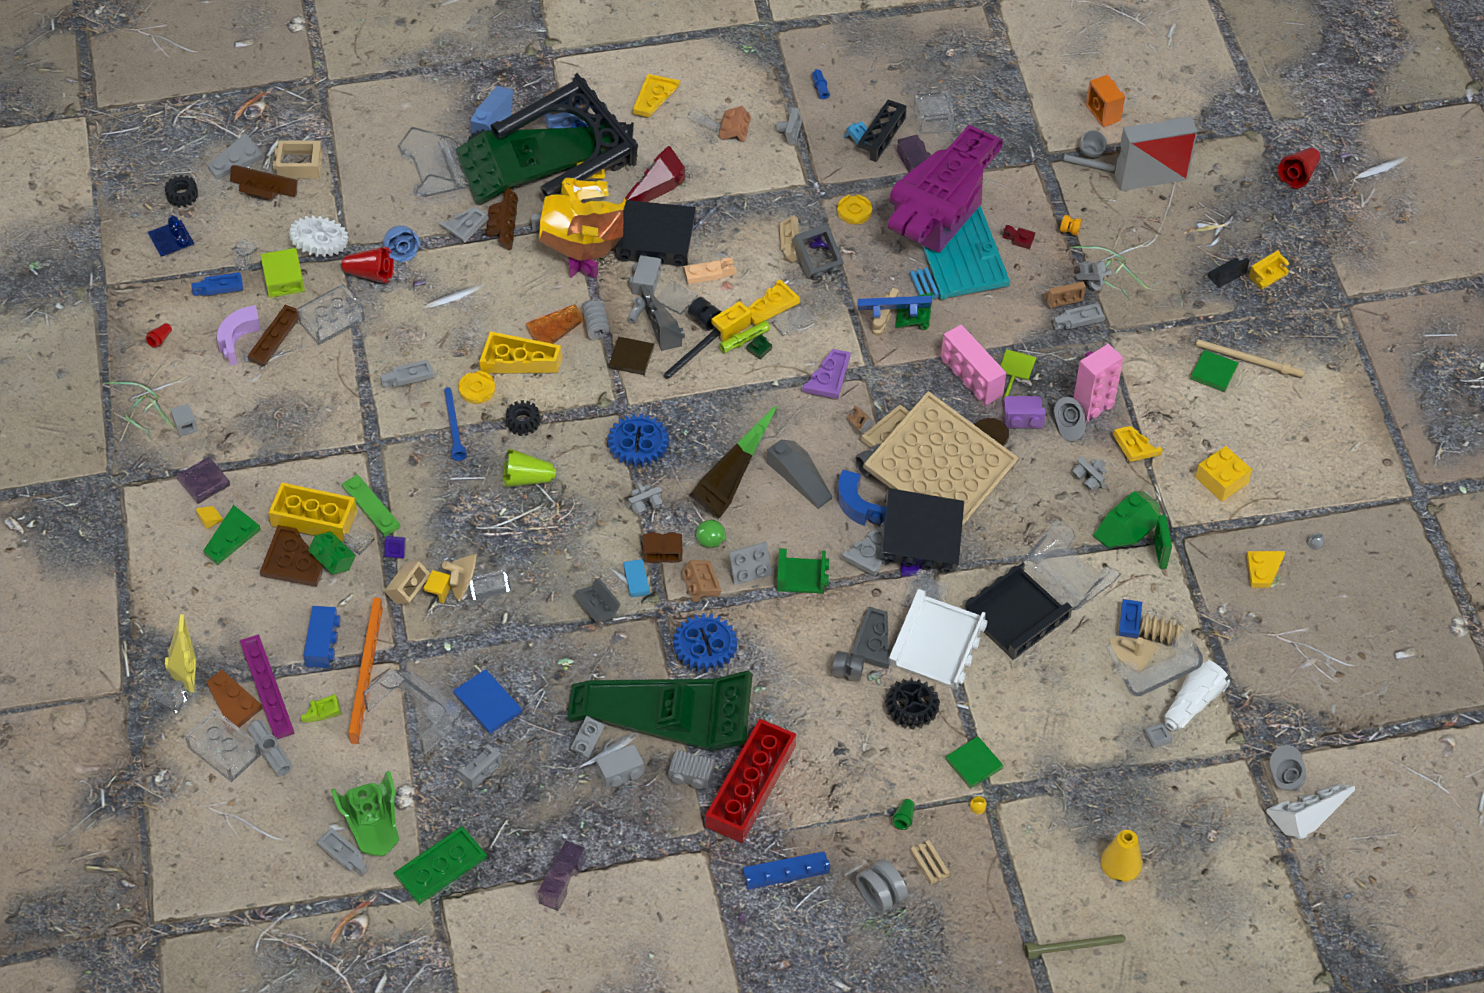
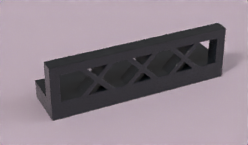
M888 99L858 142V148L870 151L871 161H878L905 121L906 105ZM890 106L896 108V110L889 112L888 108ZM888 117V122L881 123L880 119ZM881 129V133L873 134L872 131ZM873 140L874 143L871 146L866 144L865 141Z

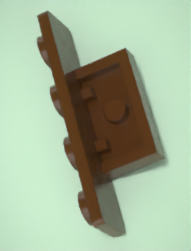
M238 165L231 166L230 181L240 184L239 191L244 192L246 195H257L266 200L273 199L278 194L292 197L297 195L298 180Z
M510 188L505 190L504 201L489 206V219L487 220L486 233L489 237L500 233L499 241L507 250H512L518 202L517 194Z

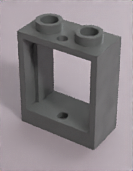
M828 224L796 234L793 237L792 243L807 279H819L827 272H830V274L836 273L844 264ZM824 236L834 262L814 269L804 243Z

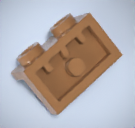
M1084 282L1054 287L1049 289V292L1044 293V298L1049 308L1084 301L1086 286Z
M690 560L682 571V575L693 602H698L701 596H719L722 590L711 562L705 560Z

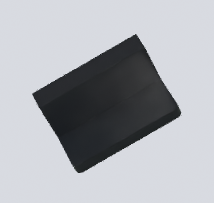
M1234 258L1208 272L1207 277L1220 288L1245 275L1250 260L1245 258L1239 261L1237 258Z

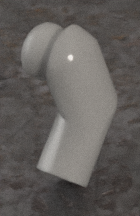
M640 296L636 297L633 301L634 306L627 319L629 323L635 324L646 306L645 300Z

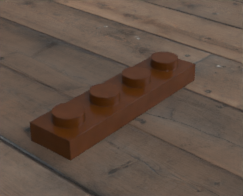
M285 304L248 354V360L265 366L302 316L301 310Z

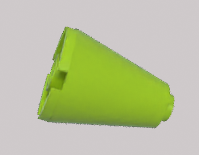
M507 449L506 455L509 458L504 461L503 486L511 487L549 483L551 479H555L556 468L553 467L552 463L514 449Z

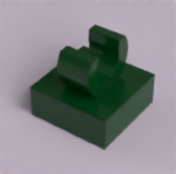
M760 334L746 346V350L761 360L772 350V344L767 341L766 337Z

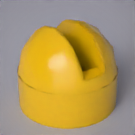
M975 796L970 802V810L974 814L985 812L986 800L981 796Z

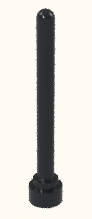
M714 327V330L664 373V378H671L717 336H721V332Z

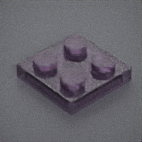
M210 457L176 475L177 480L197 504L230 486L229 479Z

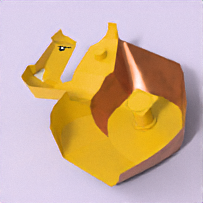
M565 178L561 188L563 195L557 194L545 197L540 219L539 241L557 252L579 261L603 257L623 237L622 215L626 199L624 198L620 204L607 201L582 203V199L609 196L608 182L599 180L597 182L579 181L575 178Z

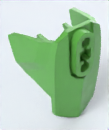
M385 772L383 780L379 785L375 783L365 784L348 790L344 796L340 795L335 788L331 789L337 808L345 816L361 852L372 856H385L399 841L395 821L394 798L396 791L391 772Z

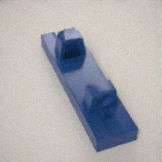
M931 296L858 299L857 307L858 311L872 310L873 319H879L881 316L880 310L909 309V316L917 317V308H931L932 298Z

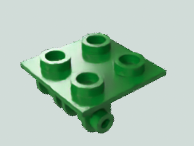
M927 293L918 296H931L932 298L933 293ZM917 308V317H910L909 309H897L895 327L900 328L918 324L922 330H927L930 326L931 308Z

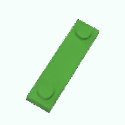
M358 474L342 483L343 489L350 497L355 498L358 507L384 537L400 528V523Z

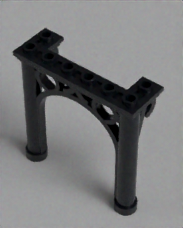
M578 73L574 74L572 82L500 122L496 121L490 125L494 136L500 140L545 114L567 112L581 118L592 129L596 139V148L591 157L542 185L540 190L544 198L550 195L561 194L562 182L565 178H575L576 180L583 181L609 166H612L614 170H619L626 163L633 167L637 164L638 143L628 135L626 128L618 123L616 116L609 112L607 105L599 100L597 93L590 89L587 81L581 78ZM576 103H578L579 105H583V106H585V107H583V108H577V107H573V106H574ZM589 107L592 109V111H593L595 114H591V113L588 112V111H589ZM603 123L606 128L601 130L600 124ZM604 135H609L614 139V142L608 144L601 141V138ZM601 148L607 150L606 152L599 155Z

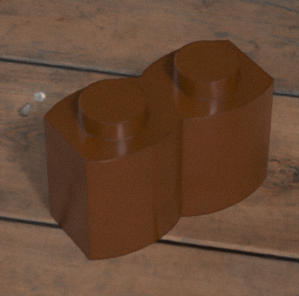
M650 532L643 534L644 562H682V534L676 532L666 534Z

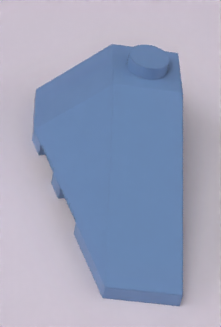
M497 86L476 109L470 120L471 133H476L477 130L482 131V129L492 131L490 127L492 123L500 122L511 115L513 104L512 89Z

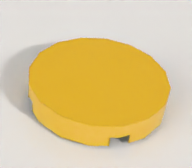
M847 195L838 202L837 213L839 218L848 224H862L871 217L872 204L864 196Z
M476 371V373L472 374L469 372L458 383L461 398L473 404H481L490 400L496 391L493 377L483 371Z

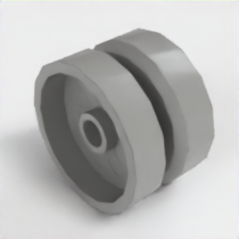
M880 859L871 866V869L866 868L856 876V882L863 898L878 914L885 913L893 907V904H899L908 897V891L901 875L886 859Z

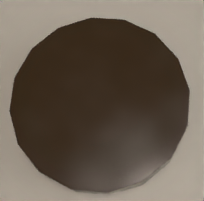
M984 418L974 424L1003 447L1008 442L1009 430L1001 420Z

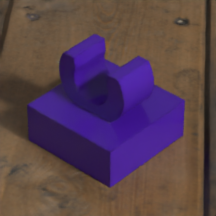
M386 536L385 557L404 558L406 538Z

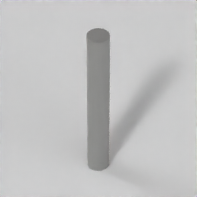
M1064 155L1063 161L1110 172H1115L1116 165Z

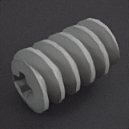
M598 300L585 301L582 304L588 332L587 335L591 340H599L610 331L605 304Z

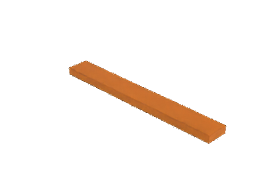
M373 597L349 728L351 744H358L360 740L382 617V601L376 597Z

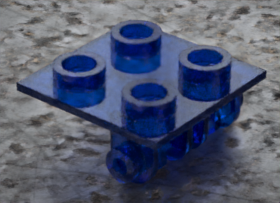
M174 215L168 217L167 225L148 231L161 257L194 245L182 220H179Z

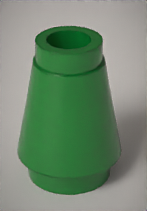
M904 799L892 817L893 825L897 829L906 830L912 825L915 803L910 799Z

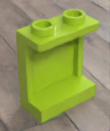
M296 248L260 254L269 298L305 292Z

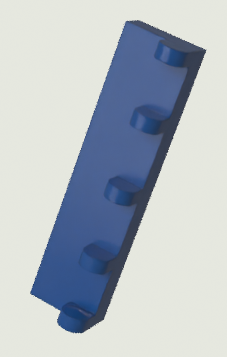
M825 851L743 867V873L747 889L749 890L829 874L830 863L827 860Z

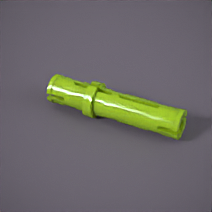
M764 320L739 334L735 333L731 338L719 343V348L724 354L736 347L740 348L744 343L756 338L758 335L770 331V325Z

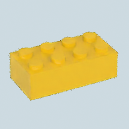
M281 482L268 513L271 526L273 527L281 525L297 528L299 532L310 535L332 532L341 541L345 542L356 516L357 507L354 497Z

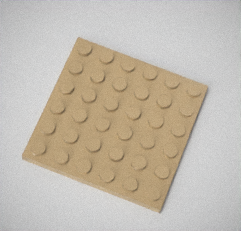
M928 391L864 463L863 468L892 489L965 501L963 527L1019 458Z

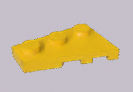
M778 279L773 288L766 290V294L762 298H758L748 307L752 312L751 322L757 325L799 304L800 297L781 279Z

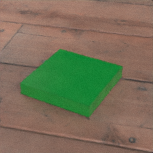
M1204 350L1190 379L1225 392L1239 362Z
M1159 515L1153 540L1159 568L1167 569L1172 543L1166 515Z
M979 736L948 754L945 759L970 789L1003 769V764Z

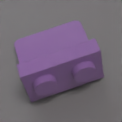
M1006 396L1004 398L1007 428L1044 427L1046 412L1045 408H1042L1041 397Z

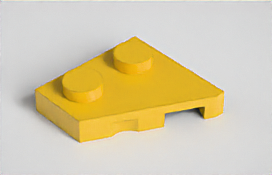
M1132 426L1118 428L1113 432V436L1129 462L1162 454L1163 450L1161 447L1155 448L1148 443L1150 439L1141 435Z
M1285 551L1247 552L1246 557L1251 588H1271L1280 564L1284 559Z

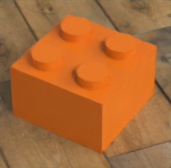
M1109 75L1090 80L1086 106L1102 127L1120 122L1125 101L1124 93L1119 90L1115 81Z

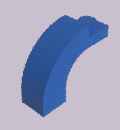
M842 470L839 478L838 501L843 512L851 520L865 526L867 520L876 524L884 522L886 507L869 503L858 494L861 474Z

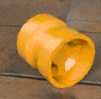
M1064 215L1060 232H1070L1072 235L1078 236L1082 219H1073L1069 215Z

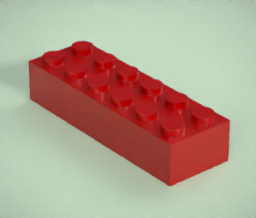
M759 718L705 815L706 828L744 843L796 747V733Z

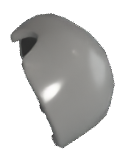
M1089 130L1083 134L1080 140V150L1090 158H1097L1105 151L1107 139L1099 131Z

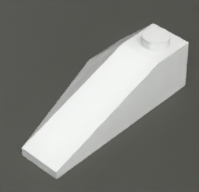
M1344 784L1331 786L1317 791V795L1300 796V801L1290 803L1288 800L1266 809L1267 814L1285 835L1302 839L1307 837V834L1315 831L1355 791V786Z

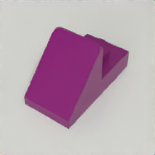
M568 257L570 278L579 271L593 279L598 275V263L592 259L579 261Z

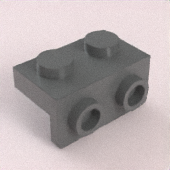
M600 578L595 579L592 587L577 590L574 595L596 623L615 618L620 607V602Z

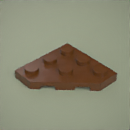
M278 525L260 569V575L317 587L323 569L319 561L308 551L309 546L304 542L297 528Z

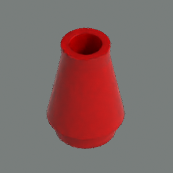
M164 323L149 331L146 336V342L153 348L160 347L169 333L172 332V327L168 323Z

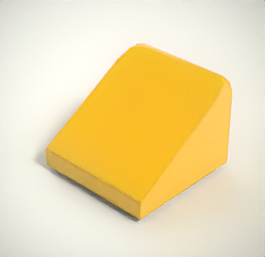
M214 506L195 509L198 519L206 529L223 521L222 516Z

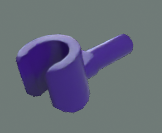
M822 238L812 240L815 242L809 244L812 249L820 246L829 250L828 245L823 242Z

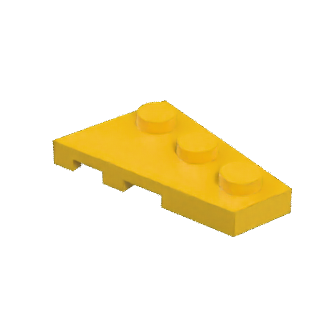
M647 74L634 105L633 114L650 117L680 86V80Z

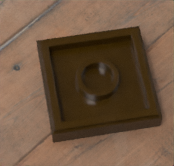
M618 337L609 362V368L645 375L654 350V343Z

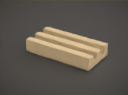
M929 840L925 841V844L921 843L918 844V847L911 848V854L931 885L949 877L948 869ZM926 849L929 851L930 855H931L932 858L934 859V861H935V863L937 864L938 868H937L936 865L934 864L933 860H932L931 857L929 856V854H928V852L926 851ZM918 852H921L923 854L924 858L926 859L928 865L930 866L936 877L932 876L931 872L927 868L926 864L924 863L923 859L921 858Z

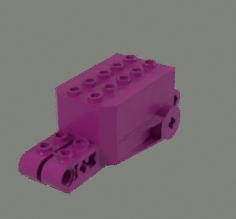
M968 125L948 149L936 151L896 182L889 198L890 203L894 205V213L889 219L888 229L940 253L982 204L983 170L1001 150L1003 139Z

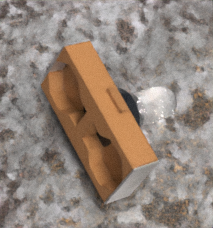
M855 405L847 417L863 433H866L869 427L872 428L877 424L860 407Z

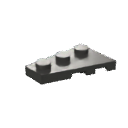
M868 607L851 656L854 654L865 656V662L889 669L888 612Z

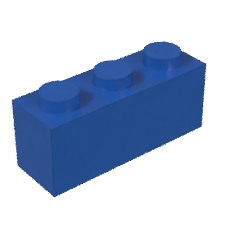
M312 606L304 650L306 667L330 668L331 660L335 659V648L333 646L337 644L338 632H336V629L341 624V616L337 614L336 607Z

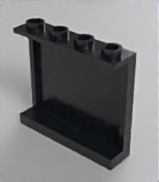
M626 200L622 215L623 237L616 246L617 260L638 262L640 255L660 258L661 264L687 266L693 225L696 221V207Z
M889 488L884 500L886 509L882 547L878 559L884 560L886 563H903L905 566L919 565L927 570L939 569L945 573L955 572L959 565L965 501Z
M1024 562L1018 566H1013L1006 575L998 577L991 586L983 588L980 594L969 598L965 604L966 611L980 616L982 612H985V620L988 622L984 633L1012 660L1071 617L1072 606L1068 602L1061 605L1024 571Z

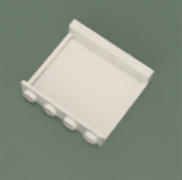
M918 589L890 654L889 665L957 690L958 685L963 684L966 673L964 671L966 666L970 667L972 663V651L979 646L980 638L978 636L981 631H985L988 621L985 620V612H982L981 616L927 597L926 591Z

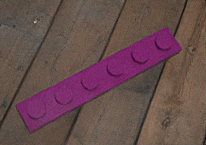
M259 634L240 640L273 736L280 739L295 734Z

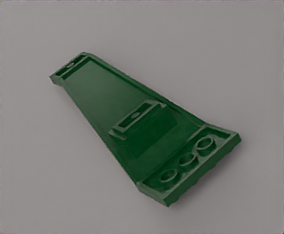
M603 123L600 124L601 130L606 128ZM590 127L516 130L500 140L494 136L492 131H484L455 150L475 201L481 205L509 187L576 166L577 163L586 161L595 151L596 139ZM604 135L601 141L611 144L614 142V139L609 135ZM601 148L599 155L606 152L607 150Z
M748 670L714 679L588 680L572 684L567 719L572 723L585 720L586 716H589L602 723L710 752L746 743L753 674Z

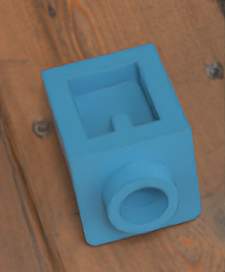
M862 121L858 124L852 123L847 128L848 132L844 137L851 136L858 145V142L868 128Z

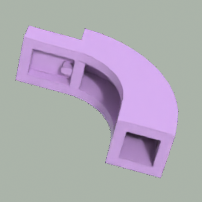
M256 305L231 313L219 326L217 332L220 353L224 352L225 359L229 358L230 365L237 364L234 349L236 341L247 333L261 331Z

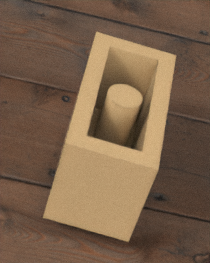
M420 561L407 562L384 592L396 605L410 603L427 581L430 573Z

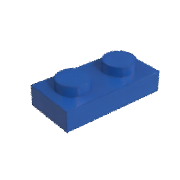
M1123 599L1118 636L1139 637L1142 602Z

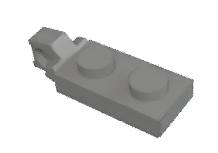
M1095 303L1065 310L1059 317L1054 318L1053 326L1055 330L1064 329L1065 327L1066 329H1072L1102 322L1105 316L1099 304Z
M429 360L394 367L388 374L380 375L383 388L397 387L434 378Z
M333 828L316 841L317 846L351 872L354 869L361 876L368 872L361 852Z

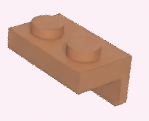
M743 106L725 111L719 133L722 140L738 136L741 142L746 140L751 116Z

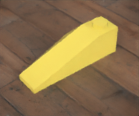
M181 614L170 644L169 657H165V667L169 669L174 680L190 693H195L196 656L185 616Z

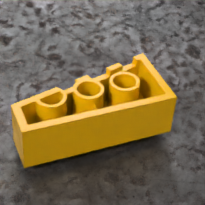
M490 331L479 363L481 371L486 373H558L563 354L561 345Z

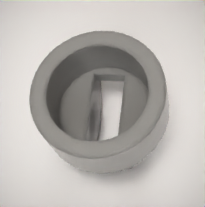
M1313 533L1308 540L1309 547L1314 550H1319L1323 547V535Z

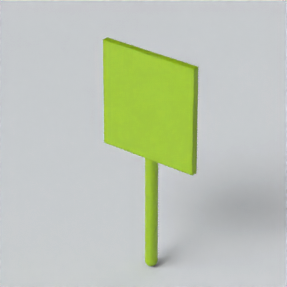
M1006 349L1000 366L1006 372V375L1011 376L1004 398L1009 395L1015 377L1029 380L1037 357Z

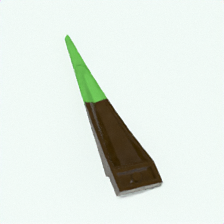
M774 406L709 470L690 492L689 496L717 519L724 514L731 504L748 464L777 406Z

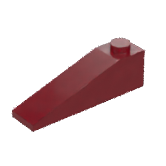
M667 146L654 159V162H656L651 170L647 168L641 183L637 182L625 197L626 200L649 202L674 190L679 184L681 185L686 178L685 166L670 146Z

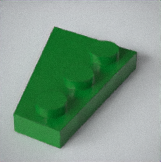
M233 505L204 548V555L216 565H219L261 530L260 525Z

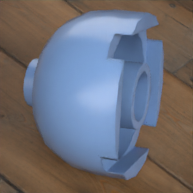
M398 225L387 231L383 239V246L389 247L392 253H389L390 258L399 262H406L416 256L418 246L420 248V240L411 228Z

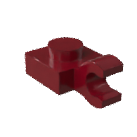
M1006 225L1003 238L1013 240V245L1030 250L1036 232L1023 228H1018V231H1016L1014 227Z

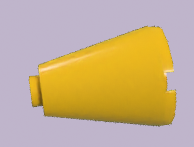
M1131 830L1121 831L1102 853L1101 867L1110 879L1128 882L1134 880L1142 870L1143 860L1138 836Z

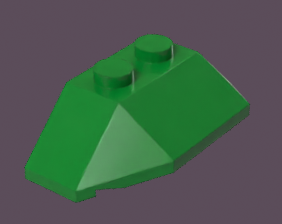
M1133 491L1107 514L1093 537L1106 548L1137 544L1156 527L1158 516L1161 515L1158 502L1143 491Z

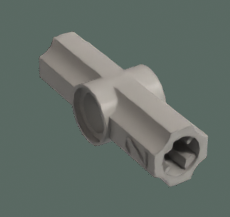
M263 720L252 722L247 731L260 749L263 758L268 761L277 776L288 774L293 766L278 744L277 738L272 735Z

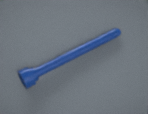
M446 387L444 393L453 439L451 456L453 460L461 461L467 457L466 448L460 441L452 390L450 387Z

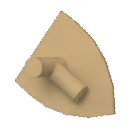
M477 554L454 560L453 563L444 561L442 564L443 569L451 571L449 585L452 586L454 596L458 601L461 600L471 582Z
M1117 636L1109 638L1111 649L1116 657L1125 666L1139 674L1143 672L1159 647L1158 644L1142 637Z

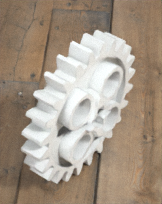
M312 215V218L305 216V220L299 218V221H294V224H291L289 240L292 241V245H297L296 249L302 248V252L308 251L309 255L315 253L316 257L322 254L325 257L326 254L332 256L333 253L338 255L339 251L343 252L348 242V232L345 231V227H341L340 223L335 224V220L328 221V217L322 219L321 216L315 218Z

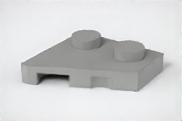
M473 207L464 213L455 215V219L449 222L441 221L440 225L465 243L489 218L486 213L477 207Z

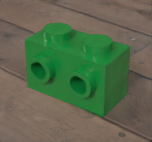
M332 532L315 535L308 549L333 575L349 571L356 557Z

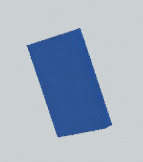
M486 669L453 690L454 695L489 734L522 713V708Z

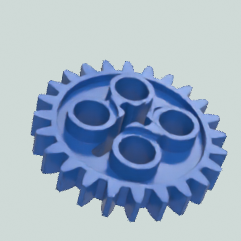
M642 413L639 417L633 414L632 418L626 415L625 421L619 418V424L613 423V428L609 429L608 448H610V454L614 453V459L619 458L620 463L626 461V466L633 463L634 467H636L640 463L644 467L645 462L651 465V460L658 462V456L663 458V452H667L669 434L666 427H663L662 422L657 423L656 417L650 420V415L643 418ZM638 428H641L639 438V451L636 453V443L638 437L637 433Z
M703 613L702 618H699L695 614L694 620L688 617L687 624L681 622V628H676V634L673 635L674 654H678V661L683 660L684 666L690 664V670L696 666L698 672L702 668H705L706 673L709 668L716 671L717 665L724 668V662L729 664L730 658H734L738 642L736 631H733L732 625L727 626V620L720 622L721 616L713 619V614H710L709 618H706L705 613ZM699 629H701V630L703 631L704 640H702V633L700 632ZM706 645H708V651H709V653H710L711 656H709L708 653H707V647H706Z

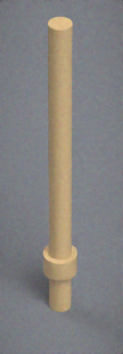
M1197 340V347L1279 370L1286 375L1292 374L1303 377L1305 370L1292 367L1288 363L1281 364L1210 342Z

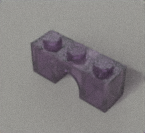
M567 840L565 841L538 891L539 904L559 911L567 896V888L571 877H577L586 860L585 847Z

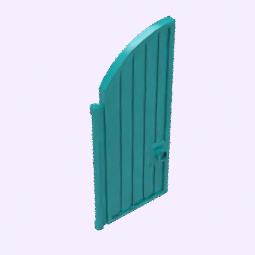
M981 205L940 253L923 246L942 300L947 299V297L1010 286L1008 274Z

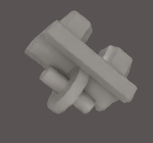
M1084 261L1079 264L1081 272L1076 274V279L1088 280L1087 284L1092 290H1099L1104 284L1103 277L1111 276L1112 270L1105 268L1104 261H1097L1092 264L1091 261Z
M1082 456L1077 459L1078 465L1072 472L1079 480L1086 474L1090 477L1084 483L1091 492L1099 486L1102 489L1107 486L1102 476L1107 472L1104 469L1106 462L1102 459L1098 461L1092 459L1090 463L1093 466H1091Z
M641 482L635 483L636 489L631 491L634 497L629 498V503L626 504L628 509L632 508L636 516H639L647 511L644 503L648 501L652 509L662 506L663 502L660 496L662 490L660 486L649 490V484L643 486Z
M586 716L570 749L589 758L605 724Z

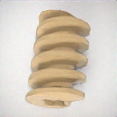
M1146 613L1139 636L1142 632H1144V638L1146 639L1150 634H1152V640L1159 636L1161 643L1167 638L1169 645L1175 640V645L1178 647L1182 628L1180 621L1174 626L1172 619L1166 624L1165 617H1162L1158 622L1157 615L1150 619L1149 613Z

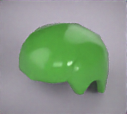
M712 519L707 520L698 526L696 539L701 546L707 548L719 547L722 541H726V531L720 522Z

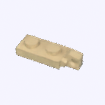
M795 215L780 223L781 250L792 263L798 260L797 252L792 243L793 237L799 234L798 218Z

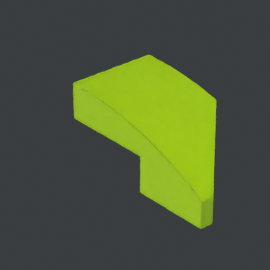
M333 694L316 702L311 700L310 708L305 715L302 714L301 716L303 723L341 715L342 712L337 695Z

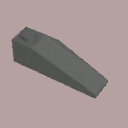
M641 285V297L646 302L645 310L661 351L681 347L682 339L685 338L683 328L679 327L677 320L646 286Z
M781 439L767 449V464L816 508L819 509L832 499L831 493L808 452L798 443Z

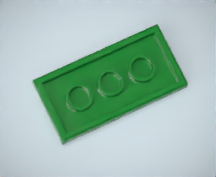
M461 826L395 871L394 876L416 903L420 905L487 859V854L465 828Z

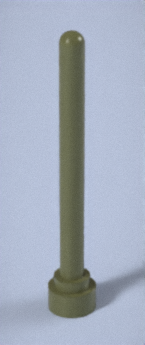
M1120 934L1045 945L1027 942L1024 944L1026 959L1032 960L1037 959L1038 956L1044 953L1124 943L1126 937Z

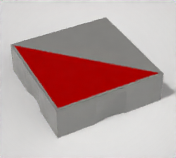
M1191 116L1159 123L1123 127L1120 143L1121 152L1115 171V178L1121 191L1188 180L1198 133Z

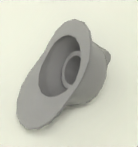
M1072 397L1059 399L1054 408L1059 432L1065 440L1076 441L1085 433L1084 409Z
M1283 745L1278 747L1272 753L1270 759L1275 783L1283 790L1299 791V788L1306 780V769L1302 755L1294 746Z

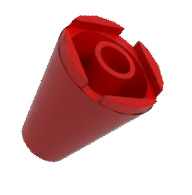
M1311 147L1284 157L1278 165V175L1281 181L1289 184L1291 188L1298 189L1304 187L1309 182L1321 159L1319 151Z
M380 247L346 255L342 259L341 267L345 273L381 283H388V278L393 276L394 259L390 258L389 253H392L389 247Z

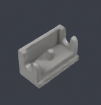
M488 744L484 746L483 752L467 767L457 770V778L472 790L502 764L501 753Z

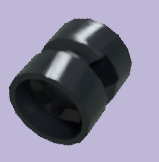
M704 297L695 299L688 309V315L696 322H699L706 330H711L715 327L712 324V318L721 313V310L711 305Z

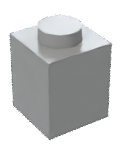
M189 404L170 409L173 422L180 437L198 431Z

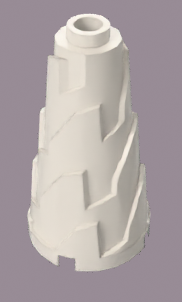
M1204 658L1197 659L1193 664V668L1187 675L1173 704L1164 716L1165 726L1169 730L1178 731L1181 727L1184 728L1210 701L1226 690L1230 684V679L1225 680L1228 675L1219 665L1211 660L1203 663Z

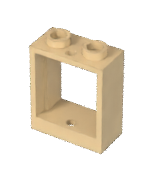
M279 141L278 148H275L276 161H273V170L277 172V175L288 178L320 179L323 155L321 141ZM312 155L311 163H283V156Z

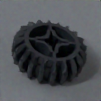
M912 677L909 681H906L904 678L901 683L896 681L894 687L891 686L889 692H887L885 701L887 715H890L891 721L896 720L897 726L904 724L905 729L911 726L913 730L917 725L921 729L924 724L929 726L931 720L934 721L939 712L938 706L940 705L938 693L934 692V687H928L927 681L921 683L920 678L917 681H913ZM921 698L925 699V701L927 702L928 706H927L926 704H924V701L921 700ZM897 701L900 703L901 706L904 707V709H901V708L899 707V705L897 704Z

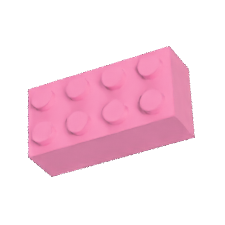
M962 325L944 333L941 352L942 361L952 369L956 376H959L964 385L970 388L975 397L981 400L984 405L1002 397L1006 379V372Z
M1109 343L1082 359L1079 363L1073 398L1083 407L1086 422L1092 418H1097L1100 413L1106 409H1111L1115 404L1123 357Z

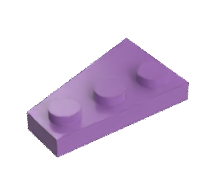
M832 349L821 363V367L812 374L809 382L805 383L802 387V392L839 399L851 352Z

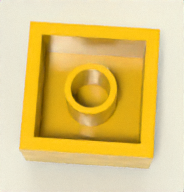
M1224 446L1198 464L1195 478L1223 502L1249 483L1253 469L1227 446Z

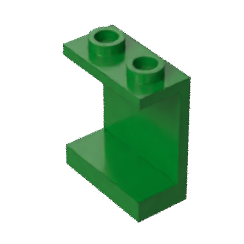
M779 548L777 591L824 594V586H828L829 575L825 574V570H829V558H826V551L822 550V559L787 558V549Z

